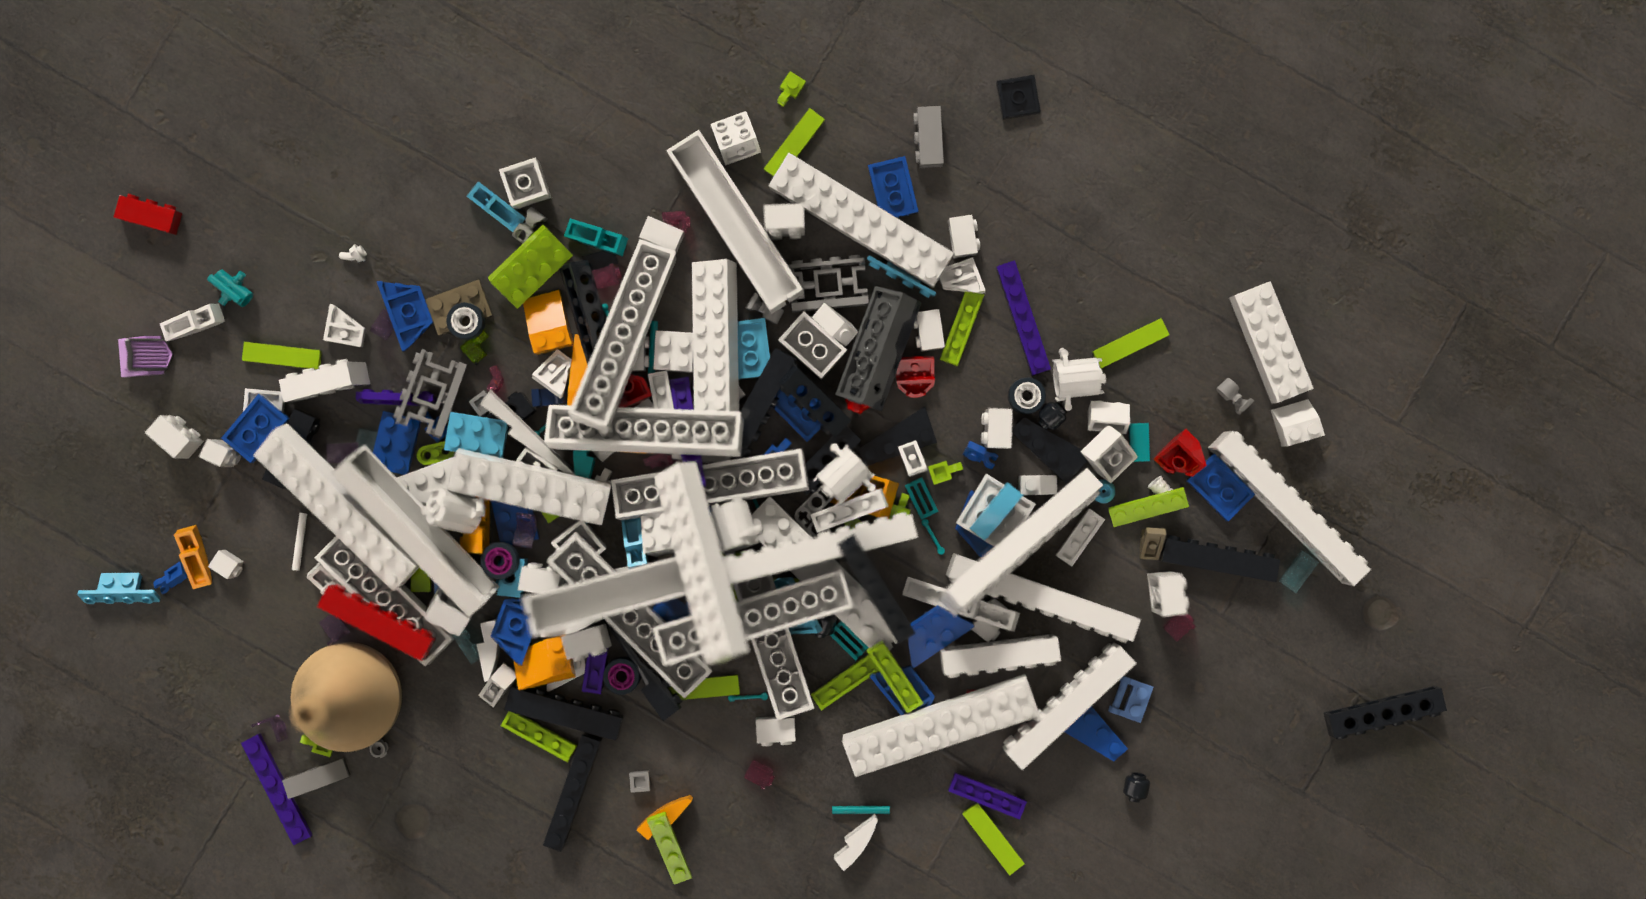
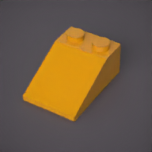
M560 290L530 297L523 303L534 354L540 355L573 346L574 341Z
M873 476L869 481L875 485V490L882 488L888 507L869 513V515L879 518L887 517L889 520L899 483ZM862 484L845 501L854 499L856 497L862 496L870 492L867 491V488ZM833 498L830 503L837 504L838 501Z
M561 636L545 639L529 646L522 666L514 661L519 691L576 677L573 658H566Z

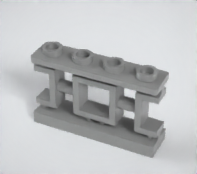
M851 255L849 259L841 260V257H831L830 261H822L821 258L811 259V263H803V260L792 261V264L788 265L793 275L799 277V284L803 291L804 289L815 288L816 298H824V300L797 302V300H805L804 294L791 302L792 312L819 310L824 303L832 309L866 306L869 304L868 290L858 289L856 272L865 271V259L860 258V255ZM859 264V266L852 267V277L841 278L840 268H832L835 266ZM821 268V270H813L814 281L803 282L802 272H794V270ZM837 273L838 291L819 293L818 275ZM853 285L854 295L862 294L860 297L835 299L836 296H843L842 286Z
M422 349L420 353L416 352L413 360V363L416 364L414 371H409L406 379L409 382L408 388H403L400 400H403L401 407H396L393 417L396 418V424L406 427L410 418L426 423L428 427L425 433L440 439L467 364L451 360L449 367L445 368L431 363L430 360L433 353ZM426 358L424 366L433 369L430 378L421 375L419 381L415 382L422 359ZM454 368L456 371L448 393H446L447 384L439 382L438 379L441 372L450 375ZM423 382L441 388L436 404L417 398ZM411 393L414 394L411 402L421 406L418 414L407 412L404 419L402 415ZM440 404H442L443 407L435 429H433L434 420L426 418V412L428 408L438 411Z

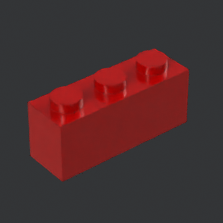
M128 194L127 197L119 195L114 218L177 235L182 213L176 211L175 206L164 204V207L158 206V202L146 199L143 202L139 200L140 197Z

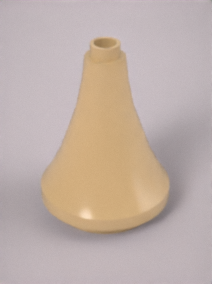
M353 642L333 644L312 654L299 668L291 689V707L295 725L317 745L338 752L361 750L379 741L394 725L402 702L400 680L389 660L377 650L367 645Z

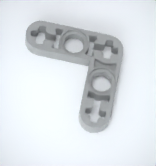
M821 486L795 512V520L813 539L818 538L817 534L812 531L814 523L811 522L807 527L805 524L808 521L805 518L801 520L799 512L806 511L808 513L807 518L811 520V514L821 511L834 498L828 496L829 499L826 500L819 493L822 490ZM814 497H820L822 499V505L820 507H814L812 505V499ZM830 528L822 531H830L831 534H834Z

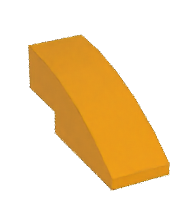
M197 525L177 530L174 537L181 552L179 557L192 589L211 585L212 578L210 568L208 567L209 563Z
M689 795L669 802L648 817L666 812L672 825L691 803L693 797ZM646 818L636 831L649 840L653 834Z

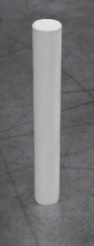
M299 513L292 570L300 571L307 513Z

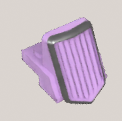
M161 336L118 339L121 377L164 374V370L169 367L173 352Z

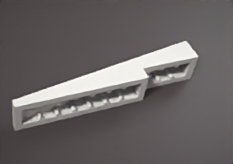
M490 389L481 401V406L511 426L508 434L562 472L575 475L574 469L553 449H550L544 440Z
M911 577L907 578L902 595L934 606L939 605L948 610L939 600L945 592V588ZM980 600L977 603L975 602L963 615L1009 631H1015L1020 613Z

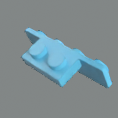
M868 256L869 266L876 270L884 269L887 271V276L893 279L898 277L904 280L902 284L911 289L915 286L920 289L919 293L927 298L930 295L935 297V291L920 284L921 281L889 261L887 264H884Z
M101 573L97 590H78L77 594L87 604H94L95 602L113 604L114 602H124L127 604L143 602L151 604L153 602H160L161 599L155 590H139L142 579L140 573Z

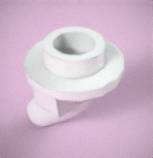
M356 244L349 249L350 253L340 252L339 254L340 259L357 260L358 262L365 261V256L367 255L364 248Z

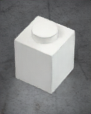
M218 550L208 567L226 579H231L240 575L243 570L242 565L244 561L227 550Z

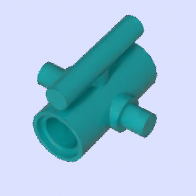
M219 270L215 275L211 274L207 278L212 285L222 292V297L218 302L223 306L228 301L233 300L240 307H244L253 298L254 294L242 285L243 279L246 276L242 271H239L236 276L232 277L226 271Z

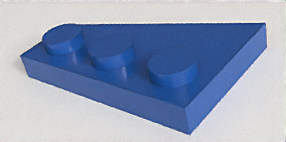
M1092 706L1064 731L1112 761H1115L1128 750Z

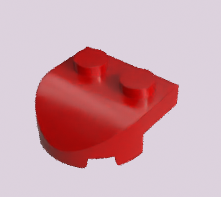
M934 356L901 358L896 372V381L898 388L906 396L911 398L923 397L933 388L935 383Z

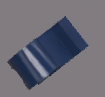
M546 388L531 389L532 406L543 407L567 404L568 388H565L561 399Z

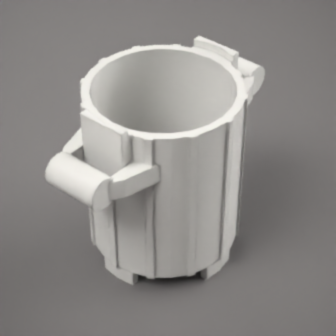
M1061 348L1059 350L1060 359L1052 360L1054 362V388L1057 396L1055 400L1063 401V408L1070 411L1072 409V397L1103 394L1104 391L1101 390V384L1106 383L1105 374H1102L1101 368H1099L1098 362L1102 361L1101 358L1068 360V351Z
M834 443L830 446V450L837 457L819 472L813 481L815 482L818 479L822 484L821 491L826 497H834L838 501L836 504L838 506L862 484L867 488V491H874L875 485L871 484L869 480L875 474H871L864 463L848 449V445L840 450L838 445Z
M443 488L431 489V496L428 499L427 505L422 506V515L426 516V521L430 525L463 534H471L477 529L481 517L485 516L483 498L477 499L476 497Z
M737 497L733 498L732 502L722 504L721 507H719L718 503L712 506L713 511L711 515L720 542L719 547L725 553V556L735 554V551L759 543L757 534L762 532V528L754 526L748 503L744 499Z

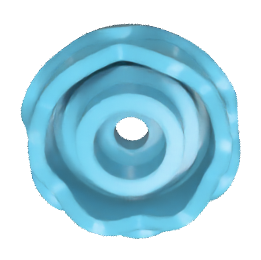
M1101 479L1099 481L1103 486L1099 489L1100 494L1095 500L1100 503H1108L1115 496V486L1113 483Z

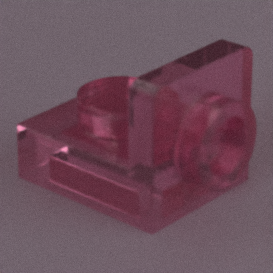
M685 211L662 212L664 223L674 226L682 222V231L688 233L687 228H691V220Z
M613 263L607 267L592 271L598 290L620 284L619 278H622L621 271Z
M660 453L643 459L645 466L650 465L651 469L661 466V461L665 462L667 469L674 465L671 454Z
M1187 613L1175 615L1163 626V629L1178 642L1190 629H1194L1196 626L1192 623L1194 619Z
M754 759L744 776L745 779L761 786L762 790L766 786L770 787L775 777L772 776L773 770Z

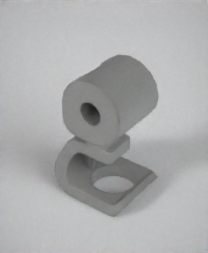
M530 207L527 210L525 223H520L512 236L523 244L534 233L535 223L546 222L547 218L536 209Z
M753 293L746 306L747 310H757L763 313V318L775 324H778L784 313L783 309H779L771 314L765 303L760 301L757 293Z
M1226 378L1216 390L1226 401L1232 400L1236 413L1240 415L1254 400L1252 398L1248 400L1242 399V395L1238 393L1240 389L1238 385L1230 378Z

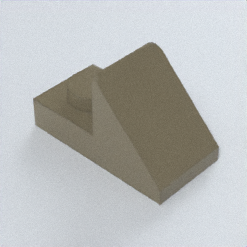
M1147 527L1142 529L1140 559L1159 560L1166 537V529Z

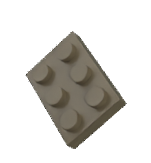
M480 280L425 299L439 336L450 332L446 322L447 314L456 304L463 302L471 303L481 309L485 319L493 316ZM465 316L462 319L463 326L469 325V316Z

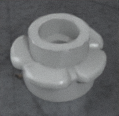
M380 739L370 745L369 749L373 757L382 758L386 756L389 747L386 742Z

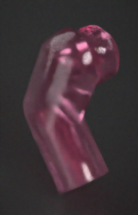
M494 365L489 368L493 378L487 386V391L489 392L491 389L494 393H498L504 383V378L498 365Z

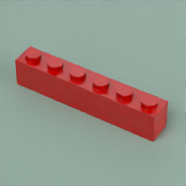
M340 584L327 586L317 605L318 608L420 661L426 659L436 640L432 636V632L423 628L422 630L416 628L415 623L397 618L398 615L388 610L385 612L381 610V606L377 603L364 601L363 596L345 591L346 588Z

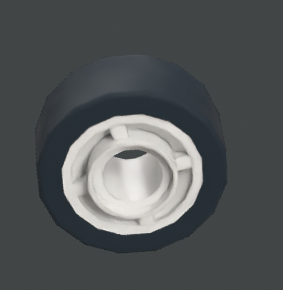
M463 302L456 304L450 309L446 322L448 329L454 336L470 340L482 333L486 320L484 313L479 307ZM465 316L470 318V323L467 326L462 324V319Z
M1030 377L1021 378L1014 382L1008 393L1010 405L1014 410L1022 414L1036 412L1043 406L1046 398L1043 385ZM1024 391L1031 393L1030 401H1025L1022 398Z

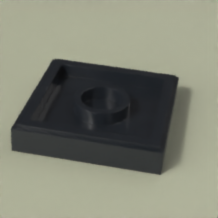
M1035 75L996 82L1002 120L1041 113Z

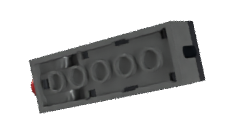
M875 286L836 392L837 396L845 399L848 410L858 414H862L868 408L878 411L883 410L921 306V302L901 292Z

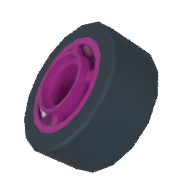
M505 542L489 545L481 556V567L484 573L494 579H505L512 576L517 571L520 563L517 550L511 544ZM499 555L502 556L505 561L502 566H499L496 563V558Z
M619 657L606 666L603 679L606 687L611 692L624 695L632 692L638 686L641 676L630 658ZM619 671H624L627 674L626 680L618 678Z

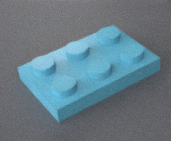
M765 318L738 321L739 380L760 377L770 358Z
M450 412L444 450L456 452L460 448L503 458L509 424L503 420Z

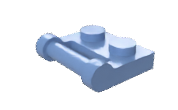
M1123 676L1119 679L1121 681L1113 704L1109 706L1108 711L1141 723L1154 687ZM1130 684L1132 687L1124 709H1119L1127 685Z

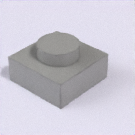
M485 390L468 401L479 417L489 412V410L481 406V401L487 395Z
M649 770L629 773L631 792L651 790Z

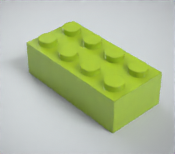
M542 225L488 279L518 309L573 255Z

